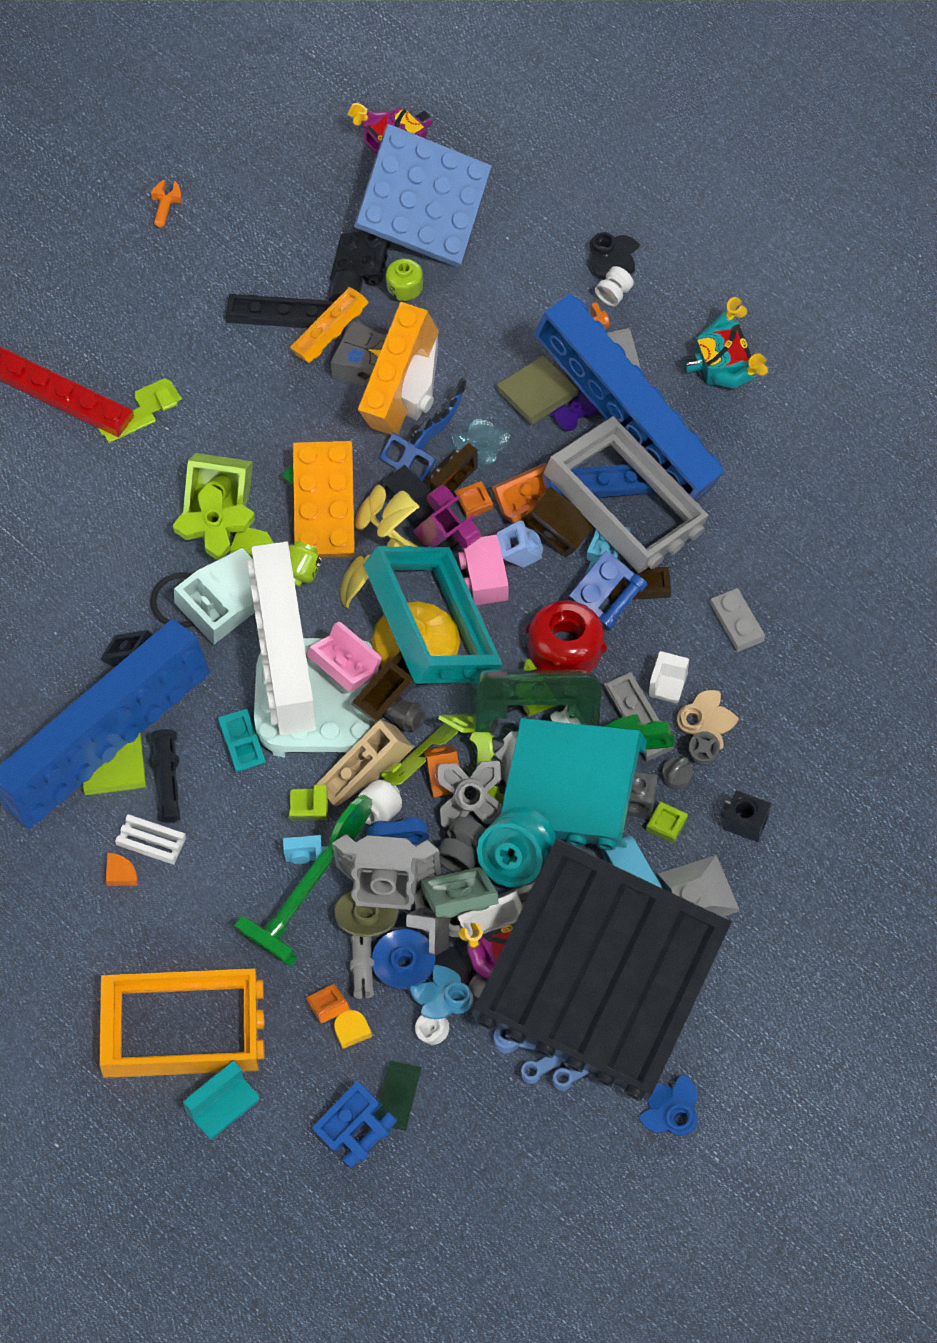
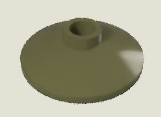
M352 891L344 894L335 906V919L338 925L344 931L360 937H372L383 934L394 926L398 918V909L356 906V901L352 898Z

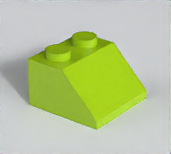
M195 453L188 460L183 513L201 512L197 495L208 483L222 491L223 508L239 504L246 507L251 486L253 461Z

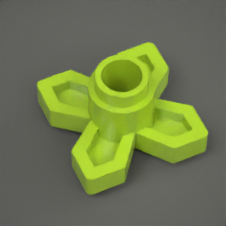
M208 483L197 495L201 512L182 513L173 524V529L176 534L185 540L202 537L205 541L206 553L219 560L225 557L231 550L230 532H245L254 522L255 516L253 511L242 504L223 508L222 491Z

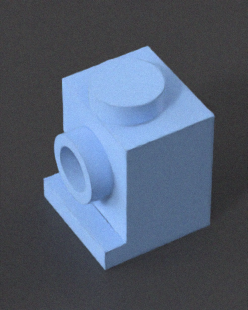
M520 520L497 532L504 560L524 568L542 559L543 546L535 531L525 527L523 521Z

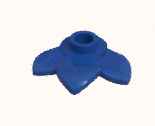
M682 1074L677 1079L673 1089L663 1084H657L652 1096L648 1100L651 1109L639 1116L643 1125L648 1130L656 1133L670 1131L678 1136L690 1134L698 1123V1116L694 1110L698 1100V1092L694 1083L689 1077ZM680 1115L687 1116V1122L683 1125L676 1124V1119Z

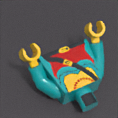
M738 297L731 298L727 302L728 312H723L696 338L695 354L682 358L686 373L701 370L706 384L719 385L731 389H736L746 382L753 381L755 373L759 376L767 374L768 367L763 364L767 359L759 353L751 356L739 322L733 319L734 317L743 318L747 314V308L743 305L736 310V307L742 303L741 299Z

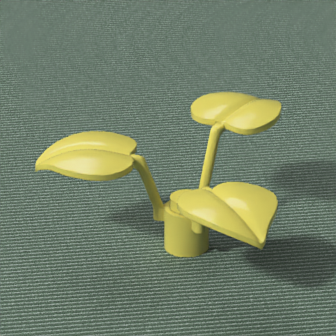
M379 484L376 485L371 494L359 507L354 519L355 527L362 530L371 521L378 527V536L382 538L389 536L391 538L387 544L388 547H419L401 537L394 530L405 518L419 508L418 504L412 500L408 493L400 491L387 504L383 512V520L379 522L376 514L384 506L386 492L384 487ZM370 554L365 558L358 556L348 567L342 578L340 597L343 605L348 609L352 598L368 579L363 564Z

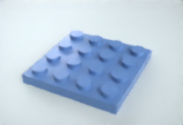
M388 124L383 133L354 227L458 268L463 260L492 165Z

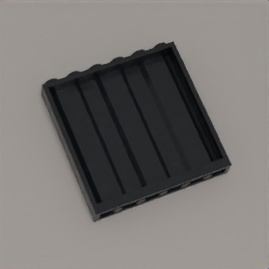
M556 838L473 1009L472 1016L477 1018L476 1022L487 1029L493 1030L494 1027H497L507 1032L505 1036L516 1043L523 1044L526 1041L536 1046L535 1051L545 1057L553 1058L555 1055L565 1060L564 1064L574 1071L582 1072L584 1069L594 1074V1079L603 1085L612 1087L615 1084L625 1089L624 1094L637 1101H642L643 1098L649 1100L732 921Z

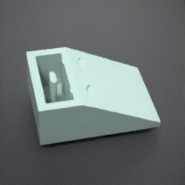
M243 548L197 570L174 588V603L213 645L255 613L247 559L252 558Z

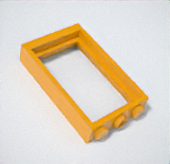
M256 969L101 975L100 1068L103 1078L219 1073L232 1061H235L242 1069V1072L259 1071V1059H265L264 1040H258V1029H264V1010H258V999H264L263 980L257 979ZM244 989V1052L122 1057V994Z

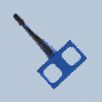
M463 377L460 379L454 390L455 396L449 401V406L444 407L441 413H435L432 419L426 418L423 425L418 430L413 431L409 441L396 433H392L380 459L396 469H400L405 464L411 470V465L416 456L421 455L429 461L422 477L417 475L423 481L430 473L436 458L422 449H425L429 439L445 428L455 414L463 392L466 389V379ZM394 440L405 446V452L399 462L394 461L387 455Z

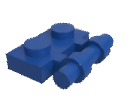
M356 1081L312 1129L335 1152H338L346 1145L351 1151L343 1158V1161L350 1168H353L360 1159L364 1161L370 1155L369 1150L380 1138L384 1140L391 1133L389 1129L398 1120L389 1111L379 1120L374 1113L382 1104L361 1082ZM366 1123L371 1130L358 1141L353 1135Z

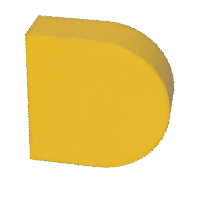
M348 1010L340 1014L335 1020V1033L342 1049L372 1037V1032L365 1017L358 1011Z

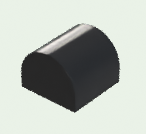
M351 271L337 272L334 277L329 301H336L349 287L361 293L363 287L361 277Z

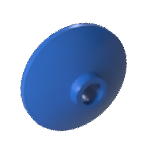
M410 929L395 930L383 936L374 947L372 959L374 960L373 970L384 984L397 989H408L410 986H418L431 975L435 966L436 955L429 954V939L420 932ZM404 960L410 962V965L406 967L399 966Z

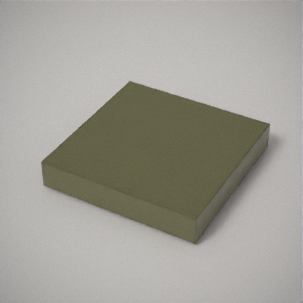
M544 356L497 384L498 392L531 424H534L578 396V389Z

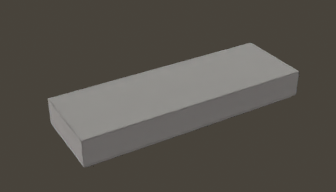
M631 672L604 684V690L620 718L637 714L642 725L651 721H660ZM674 747L645 750V753L641 752L647 762L673 750Z

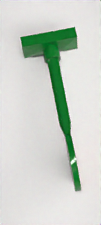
M364 794L357 797L343 812L332 832L328 848L319 855L276 917L271 918L265 928L248 918L241 916L234 925L240 930L241 934L292 967L298 956L280 938L287 930L286 925L331 864L334 857L332 842L346 834L354 840L363 828L373 805L370 797Z

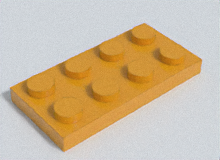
M352 441L293 443L295 542L300 541L317 548V554L321 558L355 557Z

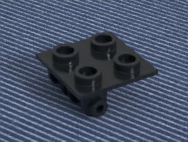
M366 231L341 234L330 281H334L335 274L339 271H351L360 277L365 276L368 284L372 286L378 285L383 278L382 269L386 266L387 251L391 246V241Z

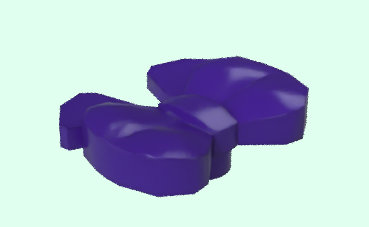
M578 390V396L570 400L572 404L569 407L564 404L551 412L550 416H554L555 422L560 428L570 431L577 427L579 418H582L584 415L595 416L598 414V410L585 394Z

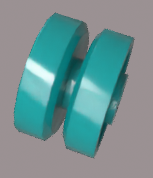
M525 807L511 808L501 813L479 838L477 847L479 864L486 875L497 884L509 888L523 887L533 882L539 875L556 840L555 831L549 821L537 811Z

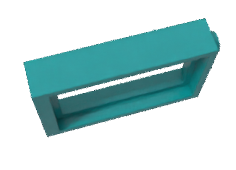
M384 545L372 551V554L363 566L414 683L484 682L491 679L503 664L450 547H388ZM393 570H433L470 655L430 656Z

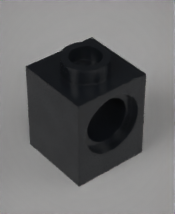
M736 790L732 801L726 799L720 814L721 817L725 818L723 830L758 843L769 818L771 803ZM745 812L751 817L741 818L737 814Z

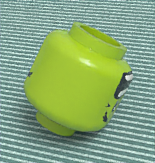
M402 258L395 260L387 268L386 287L393 298L399 301H409L421 293L423 289V272L416 261Z
M296 541L295 545L290 544L288 546L295 587L300 588L302 583L310 584L314 581L321 564V557L317 554V548Z

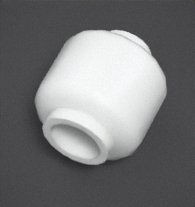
M384 780L371 782L358 795L359 797L364 794L372 799L373 805L366 821L369 825L376 821L389 822L402 807V798L398 788Z

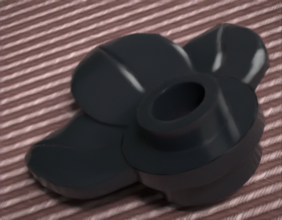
M608 232L597 233L591 239L589 245L592 254L590 260L592 270L598 277L603 279L606 278V274L614 266L621 267L629 274H633L635 272V262L631 253H634L640 247V244L627 235L614 237Z

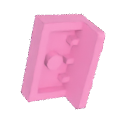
M341 622L333 625L330 636L309 646L306 654L349 693L370 682L375 677L382 659L378 653Z

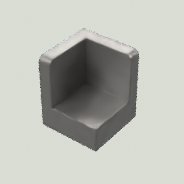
M419 908L407 914L406 927L418 928V932L429 939V954L437 955L449 949V918L436 917L433 910L427 908Z

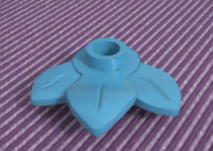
M434 966L433 982L410 986V992L415 1001L424 1005L421 1015L429 1019H443L451 1013H464L473 1004V994L469 987L461 983L458 973L444 966Z

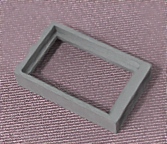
M614 416L551 456L544 470V475L580 510L584 517L638 573H641L648 567L654 569L663 561L665 555L668 553L674 555L684 546L688 539L694 541L705 531L703 525L709 515ZM609 445L622 456L684 521L683 524L647 549L571 471Z

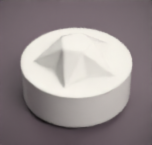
M421 1015L416 1022L415 1031L419 1039L427 1044L436 1045L441 1043L448 1035L449 1022L446 1017L434 1020Z

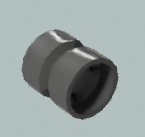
M456 817L447 831L448 838H445L438 848L440 864L453 873L473 869L478 862L477 847L479 838L486 828L470 818Z

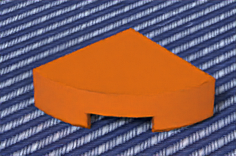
M107 853V886H138L136 870L125 857L114 853Z

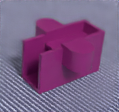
M440 485L427 495V500L435 513L422 522L413 532L425 547H437L453 535L462 547L467 548L481 538L479 529L472 521L475 516L472 515L461 523L450 508L460 496L454 497L444 485Z

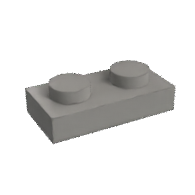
M738 588L711 598L710 605L737 652L764 642L765 634Z

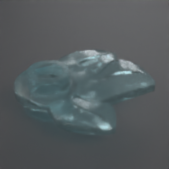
M476 419L469 425L468 432L453 434L452 442L457 450H461L470 443L478 449V464L488 465L495 461L499 450L509 444L510 432L506 429L495 431L490 421Z

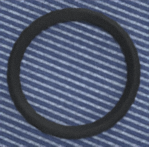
M173 573L160 580L154 587L150 599L151 609L162 623L166 624L170 620L164 617L157 607L156 601L160 589L169 581L188 578L193 573ZM191 620L178 622L185 628L194 626Z

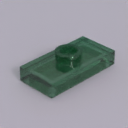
M389 1061L379 1100L382 1106L377 1110L376 1117L381 1120L389 1111L398 1120L391 1127L393 1129L407 1131L422 1072L421 1067Z

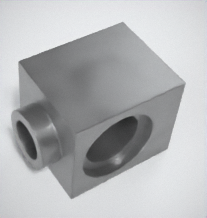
M635 772L626 816L651 819L656 794L657 775Z

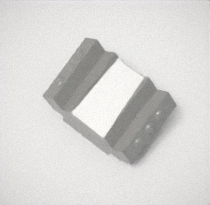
M346 834L332 842L336 867L353 881L352 898L356 901V906L411 910V905L415 901L416 890L421 886V880L441 874L439 850L428 840L415 847L407 838L367 835L358 842H355Z

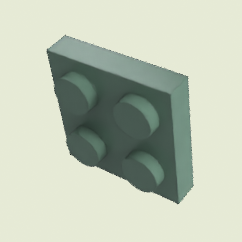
M482 867L421 880L422 892L436 917L450 918L460 912L469 910L482 911L488 909L489 906L499 904L498 893Z

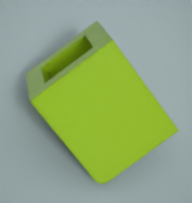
M314 785V789H292L290 791V820H328L327 786Z

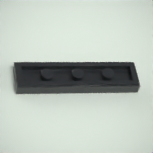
M229 294L226 323L309 328L335 301Z

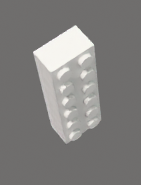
M288 541L251 547L253 558L247 559L271 723L272 725L278 724L280 735L316 730L314 703Z

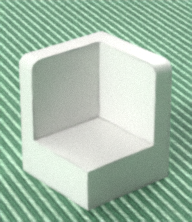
M660 651L650 680L649 696L678 703L688 674L689 659Z

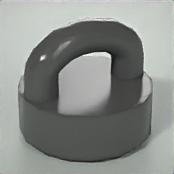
M687 757L672 758L664 764L662 779L668 787L680 790L690 785L693 777V768Z

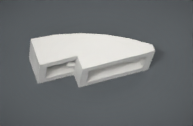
M537 878L523 887H515L498 895L499 904L489 906L486 910H469L458 915L460 924L463 928L467 929L469 937L473 934L472 927L470 926L471 922L478 923L482 927V934L516 923Z

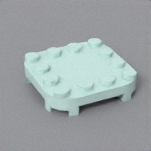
M303 638L305 653L307 654L309 646L324 638ZM364 641L369 647L372 648V645L369 642ZM260 653L256 664L254 723L258 740L264 747L273 752V756L285 758V752L347 753L376 724L351 705L353 700L369 682L349 693L306 656L314 703L316 730L280 735L278 724L272 725L265 675Z

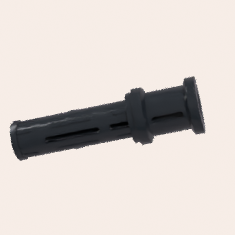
M170 729L156 730L150 734V742L154 746L152 765L157 770L160 821L163 823H175L181 819L176 779V767H178L180 762L175 750V741L178 737L176 731Z

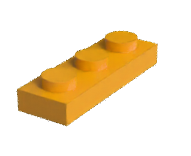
M349 287L290 346L291 350L297 356L310 363L322 353L323 349L334 338L342 333L345 326L353 318L361 314L363 308L369 302L361 293Z

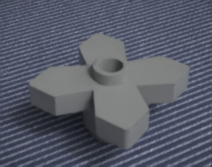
M498 760L481 761L470 777L457 763L438 765L439 784L454 794L440 807L441 825L443 827L451 826L456 817H466L470 811H473L484 824H492L501 814L502 803L487 793L501 780L500 762ZM469 787L476 790V796L472 799H468L464 795V791Z

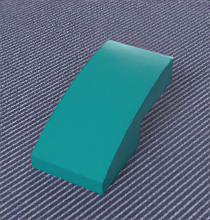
M247 709L218 717V722L236 773L266 764Z

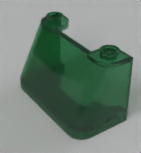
M581 669L478 670L471 676L469 681V701L475 732H491V724L495 719L499 717L507 719L508 705H568L567 713L569 718H578L582 725L599 726L602 692L600 681L592 672Z

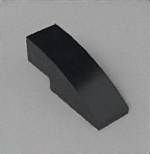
M405 464L383 482L386 497L389 500L398 492L405 491L418 504L419 508L405 518L415 528L435 513L427 500V495L432 490ZM452 535L437 547H450L452 550L459 543Z

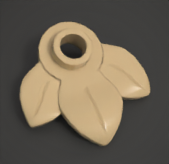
M703 691L697 695L693 704L685 705L680 709L677 715V724L684 733L693 736L701 731H708L718 738L721 750L724 745L721 734L730 731L738 723L739 719L730 710L719 706L721 699L720 691ZM688 716H695L698 722L691 725L687 722L686 718Z

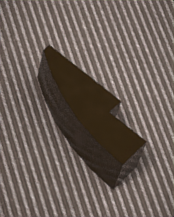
M401 651L392 661L389 660L351 704L374 723H377L393 709L416 685Z

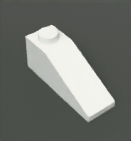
M438 335L429 358L415 354L404 379L402 402L408 410L406 415L416 421L423 412H428L433 404Z

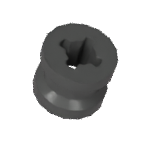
M708 731L696 733L689 743L691 759L700 765H708L717 759L720 751L718 738Z

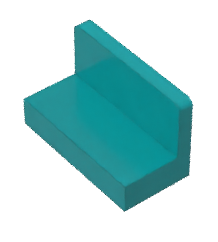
M232 1061L184 1100L183 1104L186 1114L212 1140L259 1102L260 1098L244 1080L242 1069L235 1061Z

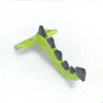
M469 714L439 716V720L462 733L473 732L470 741L477 746V766L481 761L498 760L500 768L502 767L503 762L496 756V752L504 746V740L493 736L498 724L496 717L479 721ZM501 775V780L487 793L503 804L507 785L501 788L498 787L503 780V775Z

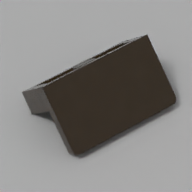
M552 487L546 489L538 502L521 519L526 526L535 531L565 558L578 549L594 527L578 508Z

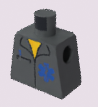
M352 320L331 361L332 379L368 385L387 336Z

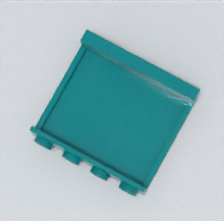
M521 718L501 813L511 808L525 807L537 811L545 817L554 829L556 838L566 840L568 844L582 847L586 843L597 844V847L606 850H615L616 847L626 848L627 843L622 838L638 755L639 752L645 753L647 740L639 730Z

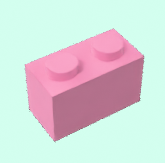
M498 536L481 537L469 547H462L463 552H458L460 570L466 569L467 577L464 580L476 606L508 601L509 585Z

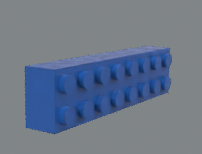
M569 293L545 311L533 335L603 417L608 420L614 416L696 502L709 493L725 472L720 460L705 449L700 437L686 427L681 415L668 406L664 401L662 393L657 388L649 384L641 368L633 365L626 357L622 346L612 341L607 335L604 325L599 321H595L588 313L585 303L578 298L576 299L572 293Z
M172 618L0 765V801L5 811L25 828L31 829L37 822L42 821L59 803L65 801L83 782L88 781L99 767L104 763L110 762L121 748L127 743L133 742L139 733H142L152 723H155L162 714L178 703L197 684L203 682L205 677L210 674L197 637Z

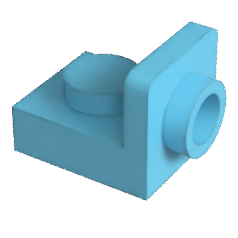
M321 835L283 838L285 862L305 864L310 860H316L328 848V846H322Z

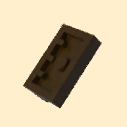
M468 443L461 450H454L423 482L432 491L440 485H444L453 493L478 468V449Z

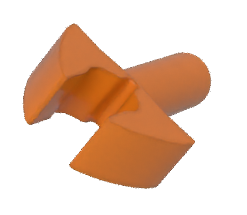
M165 179L159 182L151 191L152 200H159L154 225L158 228L165 226L170 205L172 203L182 204L181 191L176 181H174L173 190L165 195Z

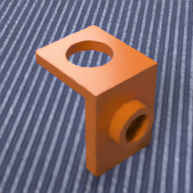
M453 744L426 749L423 755L427 760L433 797L453 794L439 784L438 765L443 763H457L459 765L455 747Z

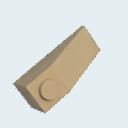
M380 719L316 785L327 786L328 799L337 807L367 787L371 782L382 777L381 773L389 765L399 763L414 747L395 725Z

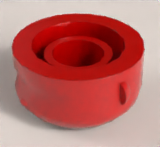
M563 600L549 603L535 614L532 622L526 626V632L528 633L527 647L531 661L540 671L554 678L575 679L586 675L598 665L602 653L607 651V644L604 642L603 625L598 615L586 605L576 601ZM566 631L575 634L578 639L566 641L554 635Z

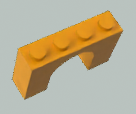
M400 302L358 407V411L372 429L392 435V433L398 435L408 411L402 402V388L408 367L415 354L429 358L439 333L428 310Z

